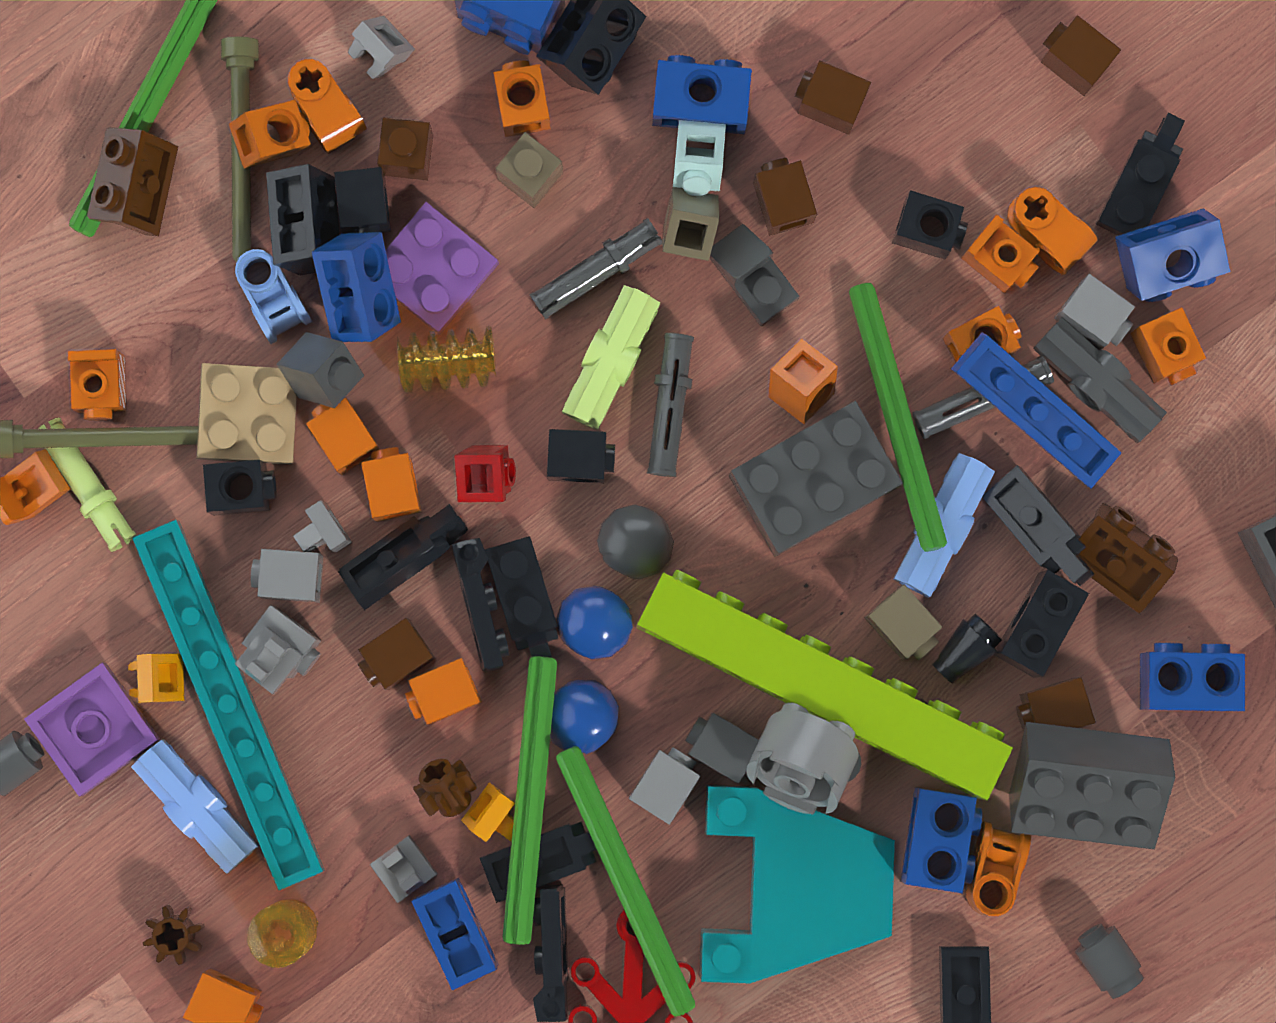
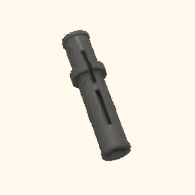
M646 218L642 223L616 240L612 241L611 238L602 242V249L529 295L546 320L550 318L549 316L618 271L624 274L630 270L629 264L658 245H662V239L657 235L658 232L650 220Z
M665 333L661 372L655 375L654 382L659 387L647 474L676 477L686 391L692 389L693 380L688 378L694 337L677 333ZM675 361H676V362H677V368H676V376H675V381H674L673 399L670 400L671 387H672V382H673L674 364H675ZM668 410H670V411H671V414H670V422H669L667 445H666V450H665V449H664V441H665V433H666Z
M1042 355L1022 365L1044 385L1054 383L1050 367ZM971 387L920 411H914L912 415L923 439H927L935 433L967 421L995 407ZM975 398L978 399V402L948 416H943V413Z

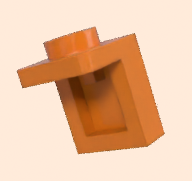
M46 449L34 452L6 475L0 477V519L3 524L10 525L33 518L70 490V487Z

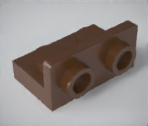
M108 128L105 132L87 217L98 222L115 223L143 235L159 237L179 146L143 130Z
M1102 503L1097 509L1094 518L1080 534L1081 537L1079 539L1086 548L1079 555L1095 573L1091 577L1093 580L1140 614L1176 571L1178 558L1174 555V548L1165 539L1155 534L1151 537L1136 526L1135 518L1126 510L1118 506H1114L1112 509L1106 503Z

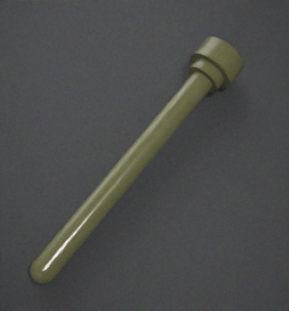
M227 37L221 39V60L226 61V69L231 70V122L243 113L250 111L249 71L254 70V62L259 60V41L255 38ZM231 133L232 256L237 262L242 254L251 250L250 167L243 168Z
M0 420V458H14V453H23L24 448L197 445L198 426L23 429V425H13V420Z

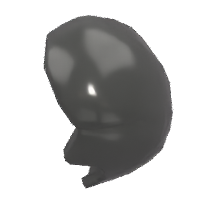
M630 505L614 510L603 521L597 543L599 552L609 567L632 579H643L658 574L670 561L674 540L668 524L660 515L649 508Z

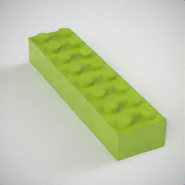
M677 569L673 576L663 572L636 626L637 629L784 703L801 705L811 715L828 722H843L855 731L856 735L854 738L972 797L983 800L989 799L1013 750V747L1002 742L1005 733L980 721L978 723L972 721L969 726L958 720L962 712L939 700H935V702L929 700L928 704H925L915 699L918 690L895 678L887 679L883 683L871 677L875 669L868 664L851 656L848 658L844 657L841 662L828 655L831 646L806 634L799 641L785 634L788 625L765 613H762L755 619L742 612L745 604L740 600L721 591L714 598L698 590L702 583L701 581Z

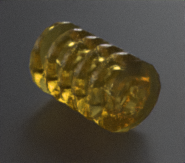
M486 326L481 341H478L472 328H467L463 342H459L453 329L448 330L444 344H440L435 331H429L426 345H421L415 332L410 333L407 347H402L397 337L399 376L405 393L413 391L416 379L419 380L423 390L428 392L432 389L435 377H437L443 390H449L453 376L457 377L463 389L469 387L472 374H475L481 387H487L491 373H494L496 376L495 348L491 326Z
M283 899L262 909L252 919L248 928L247 943L252 955L260 963L271 968H284L298 961L313 947L317 937L318 921L315 913L305 903L295 899ZM280 926L282 930L290 929L291 938L286 940L284 936L276 937L275 928Z

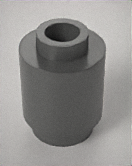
M12 731L0 740V795L2 796L9 794L43 768L40 758L44 756V751L38 741L29 733L22 735L17 731Z
M1100 923L1084 932L1078 938L1081 946L1075 951L1076 955L1099 989L1107 991L1112 999L1126 994L1143 981L1144 976L1139 971L1141 967L1140 962L1115 926L1105 929Z

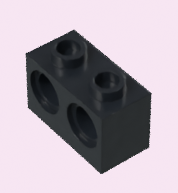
M570 0L536 57L569 86L599 95L604 85L611 79L614 69L628 46L635 40L637 32L647 16L629 0Z
M310 164L267 172L273 265L300 276L316 273L312 251L339 236L335 177Z

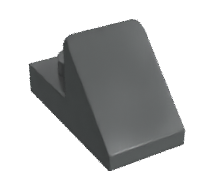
M742 224L712 246L710 259L760 326H763L797 301L800 296L772 260V250L749 228Z

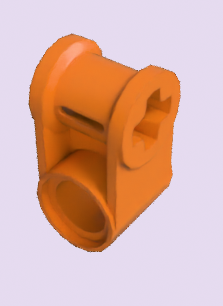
M304 59L297 62L291 68L288 74V85L294 100L296 99L299 109L306 117L309 128L327 154L367 130L362 117L346 94H343L328 69L321 62L314 59ZM309 77L313 82L317 81L319 90L312 93L310 89H304L302 80Z
M1032 187L1026 189L1012 200L1008 207L1007 219L1011 228L1039 250V257L1061 275H1066L1097 242V237L1092 229L1079 217L1072 214L1044 188ZM1034 203L1039 207V210L1036 213V217L1029 220L1025 217L1024 213L1027 211L1028 206Z
M982 822L973 853L975 855L974 876L972 883L968 884L966 888L968 904L975 912L981 915L998 917L1006 914L1013 907L1021 874L1028 859L1031 835H1017L992 828L991 822ZM993 844L1008 847L1011 851L995 848ZM992 880L1000 886L1002 898L995 907L988 908L981 902L980 889L986 882Z

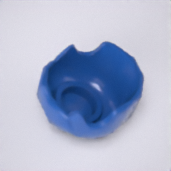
M589 586L575 589L562 601L556 617L560 638L564 644L581 656L590 659L612 657L627 644L633 624L632 615L629 613L630 608L623 599L604 587Z
M573 680L559 688L554 693L550 734L552 743L562 750L578 746L584 754H589L605 744L615 733L618 726L619 705L611 690L596 680Z

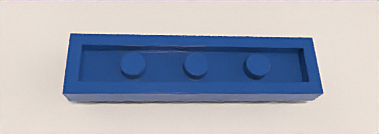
M983 332L951 368V370L1090 489L1121 455L1122 452Z

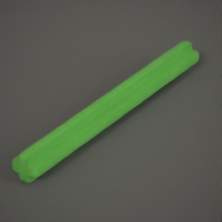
M217 0L185 1L119 128L138 129L146 132L150 130ZM97 170L69 221V226L74 231L87 237L94 236L101 223L87 217Z
M862 283L852 287L849 295L920 546L925 552L935 551L946 546V536L876 290L871 283Z
M531 657L528 664L502 936L503 941L509 944H529L532 935L557 661L550 657Z
M578 746L568 748L556 756L557 763L671 1014L674 1017L684 1015L695 1008V1000L581 749Z

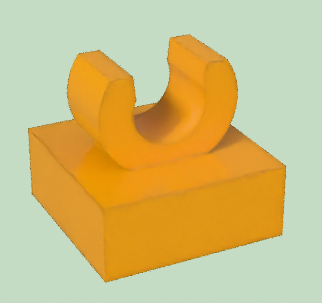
M181 654L137 655V661H133L128 665V670L137 671L138 688L129 689V695L138 698V703L185 701L183 659Z
M489 782L461 821L471 832L485 842L488 841L495 830L512 842L514 817L508 813L515 803L503 791Z

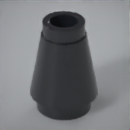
M975 613L968 621L963 618L939 654L938 659L932 665L953 684L958 678H961L998 652L995 647L1002 641V638Z

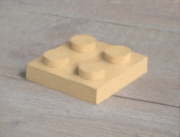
M202 363L196 459L236 462L261 460L264 463L293 464L296 394L279 368Z

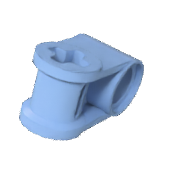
M253 249L246 251L239 257L235 266L237 281L252 306L250 308L270 344L277 341V335L302 322L307 325L312 322L293 285L290 286L282 269L273 265L271 254L264 250ZM257 262H266L271 268L269 279L260 285L249 283L247 271L250 266Z

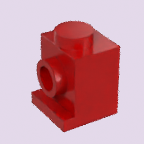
M472 445L454 455L458 502L506 501V494L511 492V487L516 479V466L513 458H509L508 445Z

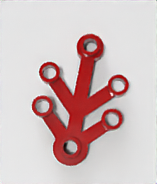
M623 909L618 915L616 923L617 932L621 939L625 941L622 997L601 975L598 963L591 957L582 956L576 959L571 967V977L577 985L587 987L618 1023H645L666 1001L658 984L642 998L644 953L636 935L631 934L626 928L629 919ZM677 961L679 967L686 968L690 972V979L687 982L690 989L695 983V971L689 963ZM579 964H591L595 970L594 976L589 980L580 979L576 974V968ZM584 1004L574 1007L568 1017V1023H574L573 1018L575 1014L585 1011L591 1015L592 1023H597V1015L594 1009ZM671 1012L665 1017L664 1023H670L671 1019L674 1018ZM688 1013L681 1015L688 1023H693Z

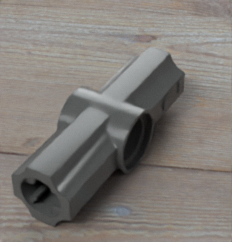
M1063 318L1033 348L1069 381L1068 386L1079 400L1096 412L1102 411L1136 443L1141 442L1167 413L1130 379L1131 374L1129 370L1115 356L1106 350L1095 348Z

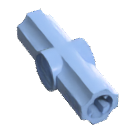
M961 453L957 454L935 497L947 540L946 546L935 551L925 552L920 546L916 529H914L913 533L916 535L893 580L901 585L905 584L908 589L928 598L931 597L942 574L945 572L952 554L956 555L970 532L975 517L972 515L995 473L994 470L972 457Z
M165 739L160 740L147 750L131 766L164 803L163 809L171 821L186 836L191 839L194 837L226 874L243 862L259 846L226 809L228 805L221 794L202 775L199 774L197 776Z

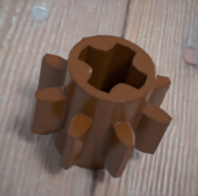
M436 759L429 762L419 773L418 779L420 784L413 787V790L419 797L420 804L429 816L439 811L444 817H454L465 811L471 803L472 797L470 792L477 789L470 772L460 759L453 765L447 759Z
M166 905L162 907L164 920L159 921L155 918L146 920V925L152 928L153 932L152 937L143 942V946L154 945L159 951L156 956V962L160 963L168 955H174L176 963L181 965L186 961L184 952L186 948L196 952L202 949V945L194 939L196 932L202 930L205 926L202 923L194 925L189 919L192 908L187 907L181 911L180 915H174L172 907ZM171 924L174 929L182 928L184 932V937L177 941V946L174 940L166 941L164 938V932L171 928Z

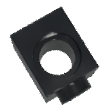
M382 167L334 172L339 223L343 234L391 232L386 178Z
M910 190L904 201L892 244L945 260L952 248L960 250L968 227L967 222L961 221L964 207ZM927 216L939 219L944 227L943 235L931 237L925 234L920 225L921 219Z
M549 429L548 481L604 484L605 472L614 473L615 444H606V432Z
M249 460L203 465L207 513L216 516L270 511L269 499H276L277 497L276 478L274 470L267 471L266 464L263 461ZM240 475L250 476L253 482L251 494L242 500L233 499L230 493L232 481Z

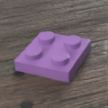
M427 202L424 203L386 249L396 300L439 335L499 264V261Z
M103 662L24 718L79 797L84 796L160 741L158 735L108 665Z

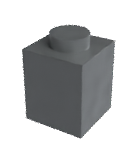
M308 332L276 364L298 398L336 408L364 377L344 342Z
M711 713L708 720L699 716L685 739L686 742L692 745L688 752L690 756L738 784L744 776L747 765L759 742L757 738L715 713Z

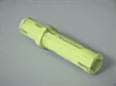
M61 418L48 421L51 429L65 428ZM43 424V425H42L41 427H39L38 429H47V428H46L45 425ZM78 447L45 448L82 504L79 509L85 519L91 518L107 543L108 549L113 552L122 548L121 541L113 531L114 529H117L126 544L133 541L132 538L136 537L137 534L131 529L114 504L117 500L112 490H105Z

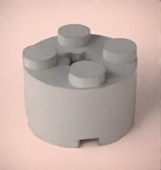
M785 703L781 711L774 713L769 718L747 765V776L753 784L756 778H758L766 785L763 794L786 808L805 814H814L817 807H827L825 814L831 813L837 808L859 757L858 749L853 742L856 735L855 731L843 722H828L811 715L801 705Z

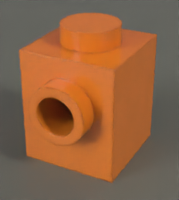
M1182 307L1143 324L1130 333L1154 384L1167 378L1172 386L1197 374L1194 365L1206 359Z

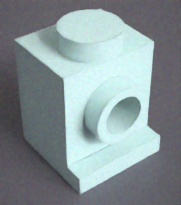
M679 120L673 187L683 188L687 194L692 196H703L709 191H720L726 124ZM686 142L714 143V149L686 147Z

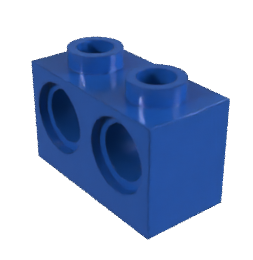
M382 232L341 234L312 251L331 339L342 342H372L401 323Z
M1154 643V652L1140 653V710L1245 711V654L1230 653V644H1201V653L1183 652V643ZM1166 663L1174 666L1178 672V682L1171 690L1162 687L1158 679L1159 670ZM1213 664L1220 666L1226 677L1223 687L1218 691L1211 689L1206 681L1207 670Z
M914 787L900 882L906 885L963 894L964 883H972L975 871V855H969L971 836L979 835L982 823V808L976 807V797ZM950 803L957 809L958 821L952 829L943 831L935 823V813L941 805ZM945 851L951 859L950 871L943 877L935 878L928 871V860L935 852Z
M459 877L411 901L451 990H455L497 970L498 961Z

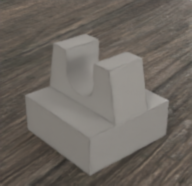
M385 16L364 20L352 33L355 39L348 53L353 59L363 57L368 51L374 58V62L366 73L372 79L383 76L397 64L405 62L415 48Z
M322 500L305 510L312 523L293 535L303 552H312L326 543L331 551L337 553L352 543L328 504Z
M265 626L236 661L235 665L271 694H275L305 656Z
M410 835L370 864L397 903L438 874Z

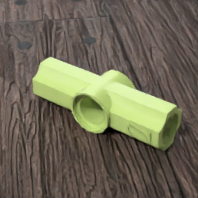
M624 285L603 329H598L581 364L583 370L564 404L563 414L587 427L599 430L619 387L625 386L642 350L639 347L658 313L659 301L636 288Z

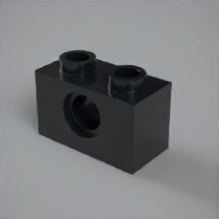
M1049 570L1038 573L1003 635L1002 641L998 644L996 648L998 652L994 656L1033 678L1043 677L1090 593Z

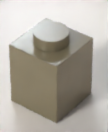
M526 132L495 168L498 181L533 208L537 206L563 174L562 161Z
M672 187L662 228V252L709 261L720 219L718 195L707 193L703 196H692L687 194L683 188Z
M905 584L898 587L864 617L901 660L908 659L912 654L917 660L925 656L939 643L934 635L943 628Z

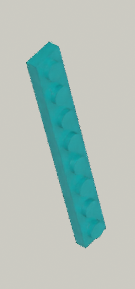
M176 519L133 537L134 544L278 890L325 871L243 672L235 665L237 658L180 521Z

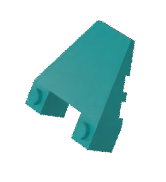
M706 785L705 834L753 837L750 930L701 928L699 972L701 982L750 984L891 937L895 840L819 811H815L814 814H805L791 810L772 801L763 794V790L755 787Z

